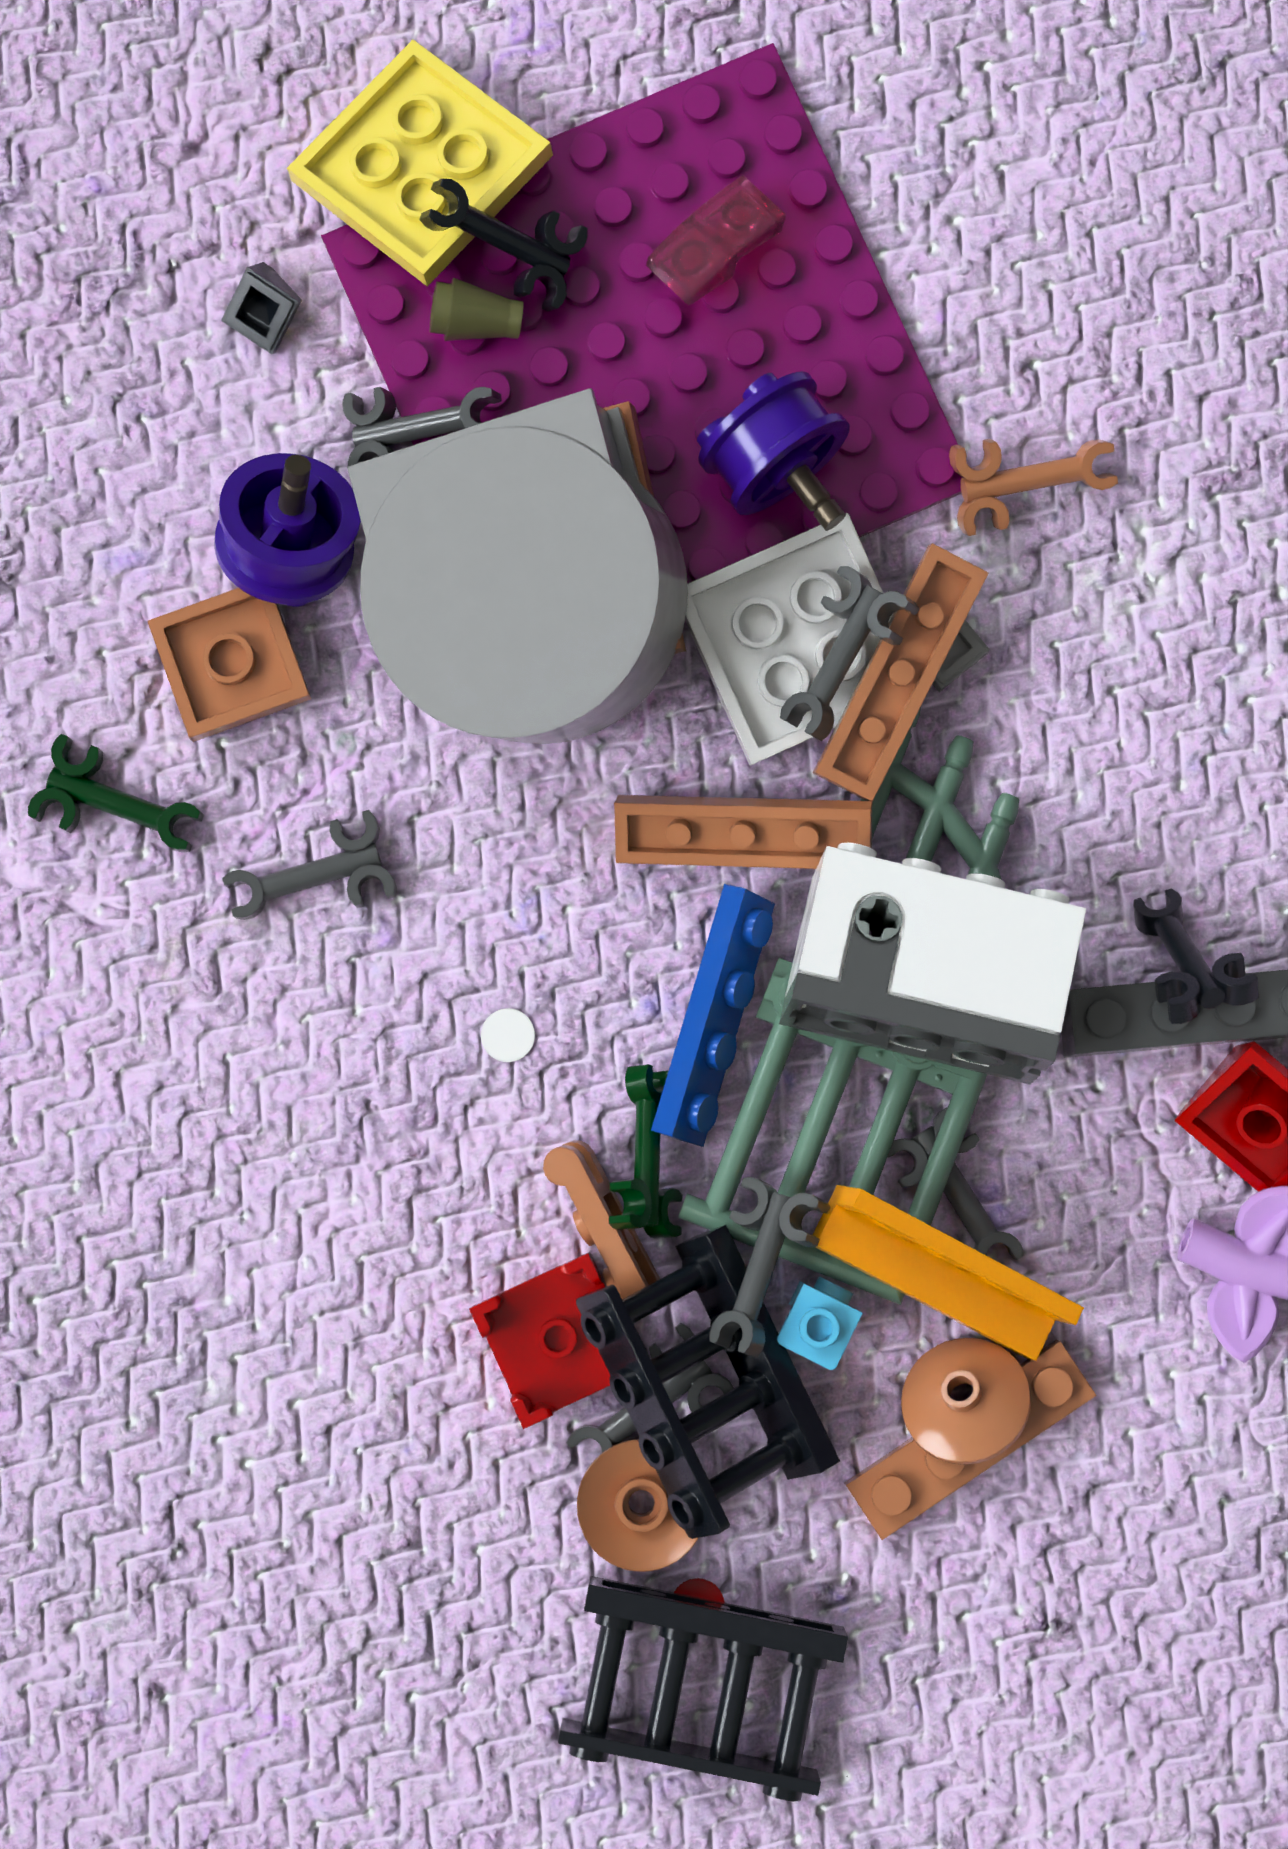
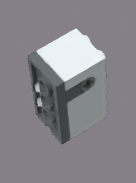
M840 843L838 848L826 846L811 880L780 1016V1025L1029 1085L1040 1076L1041 1070L1046 1071L1055 1062L1060 1040L1059 1034L1062 1031L1086 908L1069 904L1070 898L1052 890L1034 889L1031 890L1030 894L1005 889V882L990 875L968 874L966 879L942 874L939 865L923 859L906 858L903 859L901 864L876 858L877 852L874 849L861 844Z

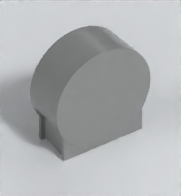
M592 388L347 467L366 538L360 578L361 608L365 627L372 648L383 669L403 695L419 709L450 727L471 734L531 744L562 743L589 736L616 723L634 710L659 683L672 661L678 639L681 638L687 612V572L677 534L668 516L654 496L640 482L621 408L616 407L606 411L597 405L594 391Z

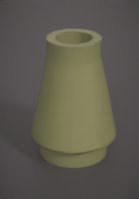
M452 278L451 283L436 281L429 332L444 334V341L503 337L518 339L523 316V301L503 297L456 278Z

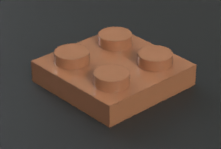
M236 588L147 621L188 737L192 742L312 699L278 604L255 598L240 588Z

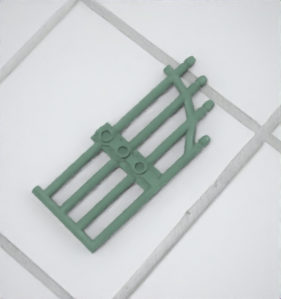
M920 707L872 801V838L891 789L894 788L924 809L906 858H917L932 862L944 832L970 867L968 874H985L1002 880L998 864L1010 835L1009 827L1014 824L1018 814L1019 798L1007 793H1002L999 796L990 814L992 820L986 824L980 840L954 804L964 778L963 769L968 767L972 757L974 742L971 739L959 735L955 736L948 746L944 757L946 763L940 767L934 786L901 764L912 737L911 729L916 727ZM778 958L755 1017L773 1024L706 1199L703 1200L687 1193L678 1218L709 1230L726 1225L734 1240L752 1247L755 1246L759 1231H753L736 1224L729 1218L731 1214L729 1209L796 1035L799 1034L833 1049L778 1193L788 1197L805 1193L855 1060L858 1057L893 1072L849 1187L863 1189L872 1195L874 1194L916 1081L952 1094L908 1214L931 1226L988 1074L780 1025V1016L793 963ZM785 1236L778 1257L899 1305L902 1304L905 1294L816 1247L802 1246Z

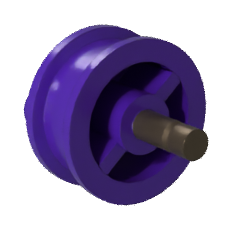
M795 372L779 379L773 373H767L755 380L743 393L742 398L745 401L726 417L713 421L699 434L697 443L701 446L698 462L706 473L720 474L733 491L730 500L731 505L738 514L751 515L778 503L795 491L810 511H814V517L825 531H828L837 526L845 518L846 514L834 499H830L829 492L815 474L840 449L848 436L850 425L841 414H828L815 397L817 384L807 372Z
M277 453L249 460L234 470L228 477L220 494L219 520L215 530L214 549L221 569L238 588L263 601L300 607L329 595L344 582L352 566L354 543L358 536L361 519L353 488L340 473L327 464L307 456Z

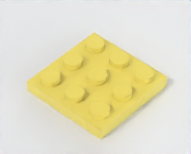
M412 39L287 167L293 183L428 286L475 237L455 226L444 231H432L422 224L419 220L421 213L433 209L445 216L449 211L447 200L442 195L430 190L432 184L440 179H452L458 182L466 191L469 205L495 217L553 156L550 141Z

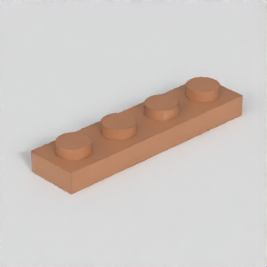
M933 543L928 545L903 594L914 601L920 610L917 615L910 614L905 610H897L892 615L888 623L889 629L901 636L903 640L900 645H891L880 639L813 774L865 801H873L989 574L987 571Z
M618 795L614 802L616 863L816 869L826 846L838 848L840 843H856L872 848V801Z
M1055 1340L1042 1349L1037 1361L1027 1359L1020 1364L1030 1386V1414L1021 1435L1000 1455L975 1464H953L928 1454L911 1437L844 1482L881 1540L1097 1396L1061 1341Z

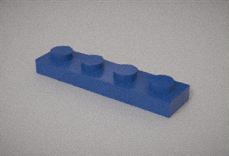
M727 884L723 886L651 1128L653 1132L704 1147L708 1131L714 1126L718 1116V1096L726 1070L731 1066L736 1055V1035L744 1008L748 1006L754 994V974L762 947L768 942L773 928L772 913L775 903L748 889Z

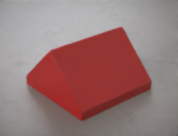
M1255 1041L1237 1045L1179 1112L1174 1121L1258 1192L1271 1187L1288 1186V1069Z

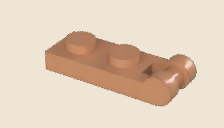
M573 1140L552 1149L546 1155L543 1162L545 1176L555 1185L566 1187L577 1208L573 1212V1220L579 1234L589 1246L596 1245L607 1266L603 1269L606 1285H614L621 1298L624 1299L659 1280L660 1277L634 1229L617 1230L609 1225V1216L622 1215L624 1209L616 1193L610 1191V1182L592 1148L583 1141Z

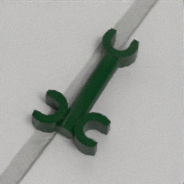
M60 734L55 739L51 748V758L56 767L51 770L48 776L46 789L37 792L31 798L28 806L29 817L41 822L46 808L52 803L59 802L64 807V815L60 821L59 828L71 833L80 821L78 801L158 831L161 840L171 849L178 852H190L192 845L181 838H176L173 833V826L182 817H190L193 820L202 822L204 814L199 809L186 802L175 803L166 808L88 779L101 768L103 751L91 745L86 759L81 764L72 765L68 762L67 756L73 740L63 734Z
M647 1064L627 1067L625 1074L627 1094L636 1105L634 1179L610 1182V1191L618 1192L623 1198L624 1212L622 1215L609 1216V1225L617 1230L643 1227L645 1233L650 1238H672L682 1235V1227L673 1225L670 1222L668 1206L669 1203L682 1202L683 1194L674 1188L659 1189L661 1134L651 1131L668 1070L653 1072V1066Z

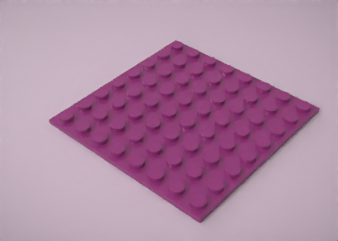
M774 43L547 139L551 143L553 156L494 218L535 239L537 221L543 214L556 211L560 213L555 227V233L557 238L563 243L567 241V236L572 228L580 225L588 228V238L585 246L579 252L569 255L571 259L570 265L563 277L567 287V295L564 303L556 310L547 312L541 309L546 298V288L539 280L535 281L530 295L521 298L515 296L514 283L517 276L522 271L533 266L477 237H474L449 265L426 286L347 224L321 235L387 388L395 399L400 417L459 406L466 394L478 387L491 388L500 393L502 402L488 404L482 409L480 413L481 423L589 388L593 389L597 405L602 408L627 401L631 402L636 408L654 498L668 516L677 534L683 552L687 584L821 525L814 517V511H810L795 491L778 503L751 515L738 514L731 505L730 500L733 491L720 474L706 473L698 462L701 446L697 443L699 434L713 421L726 417L745 401L742 398L745 390L755 380L767 373H773L777 379L795 372L803 371L809 373L817 384L815 397L828 414H841L849 423L850 430L844 443L815 476L829 492L830 499H834L844 513L849 514L859 538L962 494L961 478L964 477L953 470L949 460L951 446L958 445ZM452 278H456L503 297L523 301V316L519 338L503 337L444 341V334L429 332L436 281L451 283ZM444 435L414 440L411 442L413 445H416Z

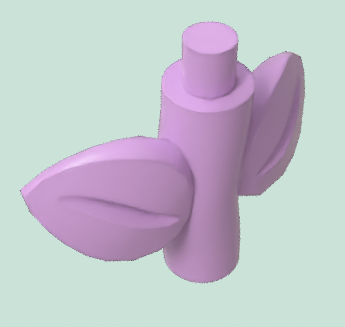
M1288 1186L1263 1189L1250 1196L1240 1207L1234 1226L1235 1237L1192 1218L1180 1242L1177 1256L1178 1261L1219 1279L1207 1301L1208 1320L1214 1334L1223 1347L1234 1358L1243 1363L1256 1356L1271 1338L1279 1318L1277 1297L1288 1300Z

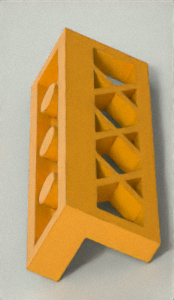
M836 1185L828 1202V1205L831 1206L829 1213L822 1214L812 1234L820 1239L816 1248L1033 1361H1037L1055 1321L1076 1325L1084 1307L863 1189Z

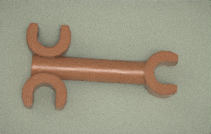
M1100 439L1090 440L1083 444L1075 457L997 471L1002 460L1001 449L994 440H983L984 458L975 467L968 466L964 447L953 445L949 453L950 465L953 470L964 477L961 478V492L964 501L959 507L957 521L961 531L968 536L976 535L974 519L976 513L983 508L991 510L992 522L995 528L999 530L1008 528L1010 520L1009 511L1005 504L995 497L1082 481L1084 484L1099 490L1110 489L1118 484L1116 475L1111 473L1095 475L1092 471V463L1098 455L1114 452V444Z

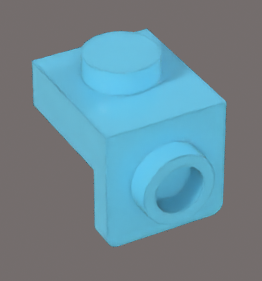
M820 1276L814 1287L799 1281L789 1302V1305L792 1307L777 1336L778 1344L829 1370L835 1369L863 1314L861 1311L848 1305L854 1293Z

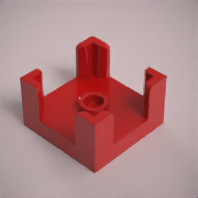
M590 1252L469 1308L482 1338H487L512 1394L510 1400L523 1429L553 1416L555 1411L610 1386V1373L598 1348L589 1342L583 1332L581 1313L576 1304V1299L606 1287Z

